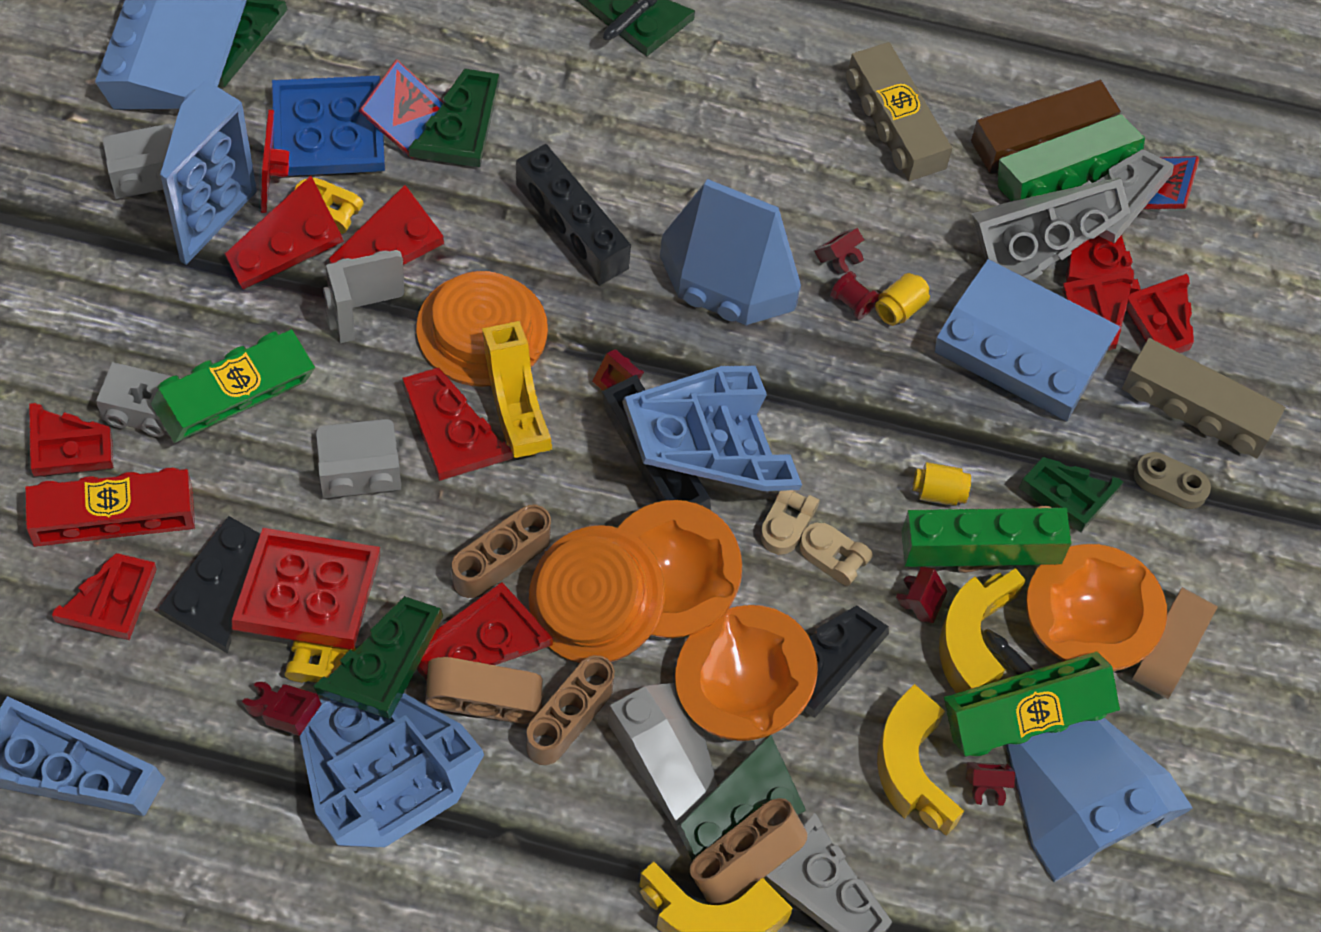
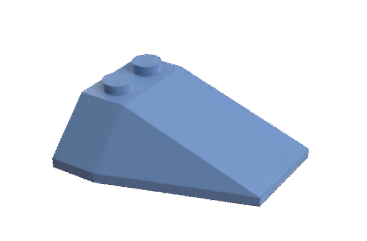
M707 179L662 235L660 258L678 298L685 300L691 306L702 307L715 312L725 320L737 321L744 325L794 311L798 303L801 283L779 208Z
M720 366L624 397L623 405L643 464L761 491L800 490L802 487L791 455H772L757 413L767 394L756 366Z
M405 693L391 719L323 697L320 699L322 705L300 735L315 813L336 844L340 846L385 848L458 802L484 756L481 747L462 724Z
M1105 718L1098 721L1086 720L1069 725L1062 732L1039 734L1022 744H1006L1011 768L1015 771V784L1031 847L1053 882L1088 865L1095 854L1153 823L1158 828L1193 808L1172 775Z

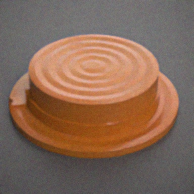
M490 271L468 272L442 283L426 298L417 317V340L427 362L433 368L439 367L450 380L469 386H491L482 328L520 321L528 341L530 365L532 367L540 358L546 345L548 334L547 317L536 295L517 280Z
M666 500L637 510L619 525L618 528L635 535L651 549L663 572L665 581L664 608L651 636L680 638L693 635L710 627L726 613L740 587L742 557L733 532L717 514L693 502Z
M605 525L580 528L556 541L545 551V554L539 560L529 589L530 613L553 638V645L549 647L562 657L577 663H581L584 659L593 655L603 656L610 662H614L633 653L653 633L660 620L665 602L663 572L651 549L630 532Z
M1100 544L1070 546L1062 564L1040 565L1037 568L1027 591L1026 609L1030 625L1044 647L1062 661L1098 652L1112 665L1113 671L1122 670L1145 659L1155 649L1165 630L1167 604L1158 580L1141 561L1114 547Z
M736 606L729 608L710 627L688 637L677 660L675 673L676 689L680 702L687 714L705 731L728 740L748 741L760 739L782 730L792 723L805 709L811 699L817 681V657L806 631L789 615L766 606Z

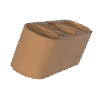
M527 505L458 552L452 561V578L455 591L462 597L476 598L543 552L548 547L551 536V517L548 511L542 506ZM529 526H536L542 530L536 533L527 532L525 528ZM498 548L510 550L505 555H498L493 551ZM466 570H474L479 573L474 577L462 575Z
M1182 587L1167 613L1165 630L1159 643L1141 661L1132 680L1169 699L1218 606Z
M593 655L584 659L530 722L527 728L526 751L528 757L533 762L539 765H550L560 759L610 699L613 693L615 670L613 664L607 658ZM595 675L602 677L605 682L600 685H592L586 679ZM567 705H574L581 711L576 715H566L560 709ZM542 735H548L555 742L549 746H541L535 742V739Z
M438 657L430 660L428 663L425 703L429 707L439 710L526 724L530 723L541 710L543 679L540 675L528 671L457 658Z
M782 798L773 799L765 803L699 854L690 866V874L708 904L725 905L731 903L753 887L761 878L767 876L799 851L807 841V831L790 801Z

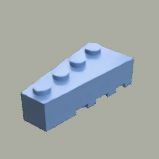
M6 697L0 707V788L135 815H146L166 779L155 766L17 700Z

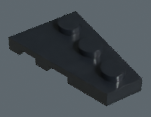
M228 516L158 608L160 615L228 654L233 632L232 617L261 533Z
M857 605L816 628L817 632L809 637L815 649L818 673L814 692L804 711L814 718L889 635L888 625Z

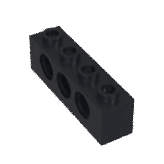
M547 144L516 159V186L599 286L629 269L630 242Z

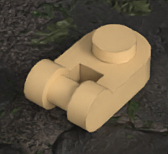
M795 490L780 491L762 526L760 537L765 549L777 555L792 552L800 542L803 531L812 520L819 506L820 499L811 495L808 497L796 493ZM788 506L800 511L797 518L785 513Z
M817 522L810 524L805 528L801 536L800 551L802 555L813 565L846 586H850L855 580L858 568L866 566L873 557L872 551L865 544L854 542L826 523ZM838 553H841L847 558L845 561H838L835 557Z

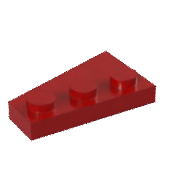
M310 176L232 246L225 255L242 289H246L344 242L312 176Z
M404 185L329 258V264L346 258L356 259L370 256L379 251L398 250L402 254L403 265L443 245L444 236L408 187Z
M501 582L436 630L417 670L427 681L428 663L430 660L438 657H450L498 665L552 646L553 638L507 586Z

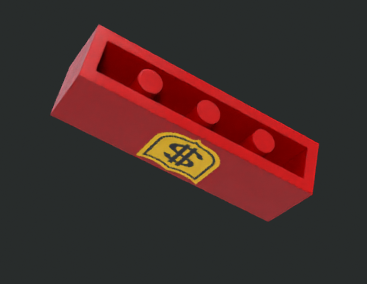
M165 468L159 472L144 474L126 472L116 477L107 478L87 476L80 478L78 481L61 483L43 481L38 485L25 486L26 525L34 547L195 529L193 487L188 469Z

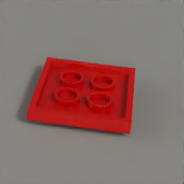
M262 528L232 617V630L354 650L380 560V547Z

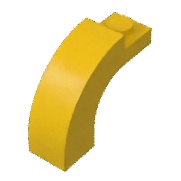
M520 321L482 328L488 373L496 410L506 444L511 447L514 458L531 456L552 450L551 436L541 413L533 383L528 341Z
M1016 568L1004 576L1001 573L995 574L984 585L974 576L959 590L951 603L940 633L939 654L944 674L955 693L1001 680L1005 669L986 647L981 634V622L1018 597L1025 578Z
M914 684L897 701L887 719L877 752L878 774L890 803L904 819L916 808L927 826L934 830L939 829L947 836L957 826L964 810L927 777L919 759V746L939 726L945 710Z
M655 862L651 863L641 872L639 886L642 888L640 893L643 899L653 909L658 910L661 908L663 910L658 915L656 926L661 932H777L788 922L793 909L764 878H761L749 891L734 902L725 905H706L687 896Z

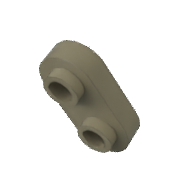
M1150 452L1143 455L1134 470L1135 481L1142 489L1185 509H1196L1202 506L1211 491L1210 481L1204 473L1162 453ZM1151 466L1160 468L1162 472L1153 470ZM1187 482L1194 484L1197 488L1189 487Z

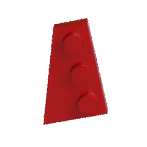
M1122 235L1115 243L1096 236L1094 239L1090 238L1072 250V254L1068 256L1066 282L1132 270L1131 265L1133 261L1130 251H1126ZM1133 279L1130 294L1141 290L1138 279Z
M439 367L402 378L405 393L439 481L513 459L510 447L497 438L491 431V426L488 422L475 413L468 405L466 397Z

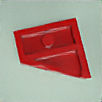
M1133 269L1063 283L1064 298L1120 326L1108 350L1116 349L1135 275Z
M1187 273L1129 294L1126 308L1146 342L1148 338H1151L1178 353L1190 350L1194 343L1193 326L1190 324L1192 307L1191 302H1188L1187 290L1190 280Z
M29 403L31 471L34 477L114 468L113 439L109 426L94 421L85 422L78 416L65 412L61 416L44 410L40 404Z
M115 553L102 565L98 574L89 577L78 587L80 592L64 607L58 605L52 613L54 622L130 640L157 571L155 562Z

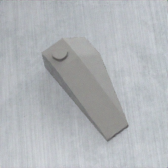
M1118 177L1004 203L972 213L985 261L989 259L1033 281L1043 274L1042 271L1059 259H1065L1079 245L1090 238L1094 239L1130 214L1122 178Z
M676 683L648 685L611 704L609 707L608 725L680 836L676 825L710 791L717 787L703 729L685 711L677 693Z

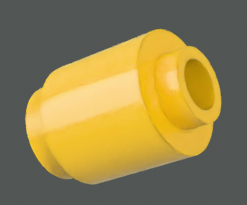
M905 273L879 295V300L875 303L877 314L885 323L891 326L897 323H904L929 302V286L921 276Z
M925 462L923 469L916 468L912 490L919 492V500L951 506H956L957 503L966 504L971 487V474L964 473L962 468Z

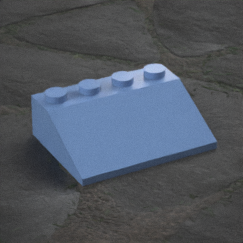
M125 0L95 83L114 110L180 109L186 95L190 91L196 90L205 80L218 87L247 0Z
M207 80L196 90L190 91L184 98L160 173L179 258L185 265L257 192L242 102Z
M988 259L954 307L937 336L935 353L1067 422L1117 335L1120 326Z

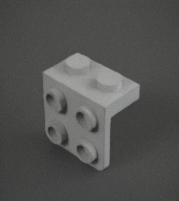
M164 124L108 135L103 139L107 158L106 163L115 199L163 190L160 173L174 125Z
M398 250L379 251L370 256L356 259H341L326 265L328 287H323L327 306L325 313L329 329H337L340 343L355 340L354 307L394 299L404 295L403 258Z
M381 419L327 425L317 429L318 466L323 498L402 490L394 423L391 420Z

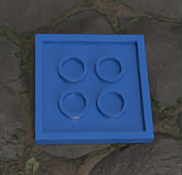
M380 76L272 80L274 149L290 152L288 176L385 171L383 133L358 111L379 83Z

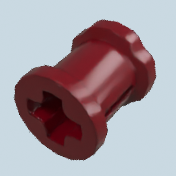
M849 271L837 281L830 296L834 300L840 299L854 311L853 315L860 320L875 307L880 294L876 290L869 291L856 280V274Z

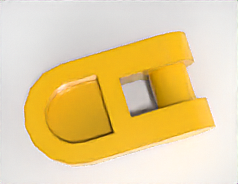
M313 178L340 233H346L351 225L350 218L352 215L359 213L364 204L363 200L353 192L322 179ZM306 179L300 181L295 186V189L299 187ZM332 203L340 205V208L336 210L330 206Z
M294 640L291 649L294 652L293 661L287 664L285 677L301 683L307 681L318 682L323 676L328 678L341 665L340 659L350 649ZM314 655L321 656L319 665L309 663L310 657Z

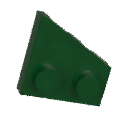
M1043 457L1022 479L1018 488L1043 506L1067 508L1069 525L1082 533L1120 490L1124 482L1116 477H1112L1110 482L1089 476L1090 470L1077 466H1065L1059 461Z

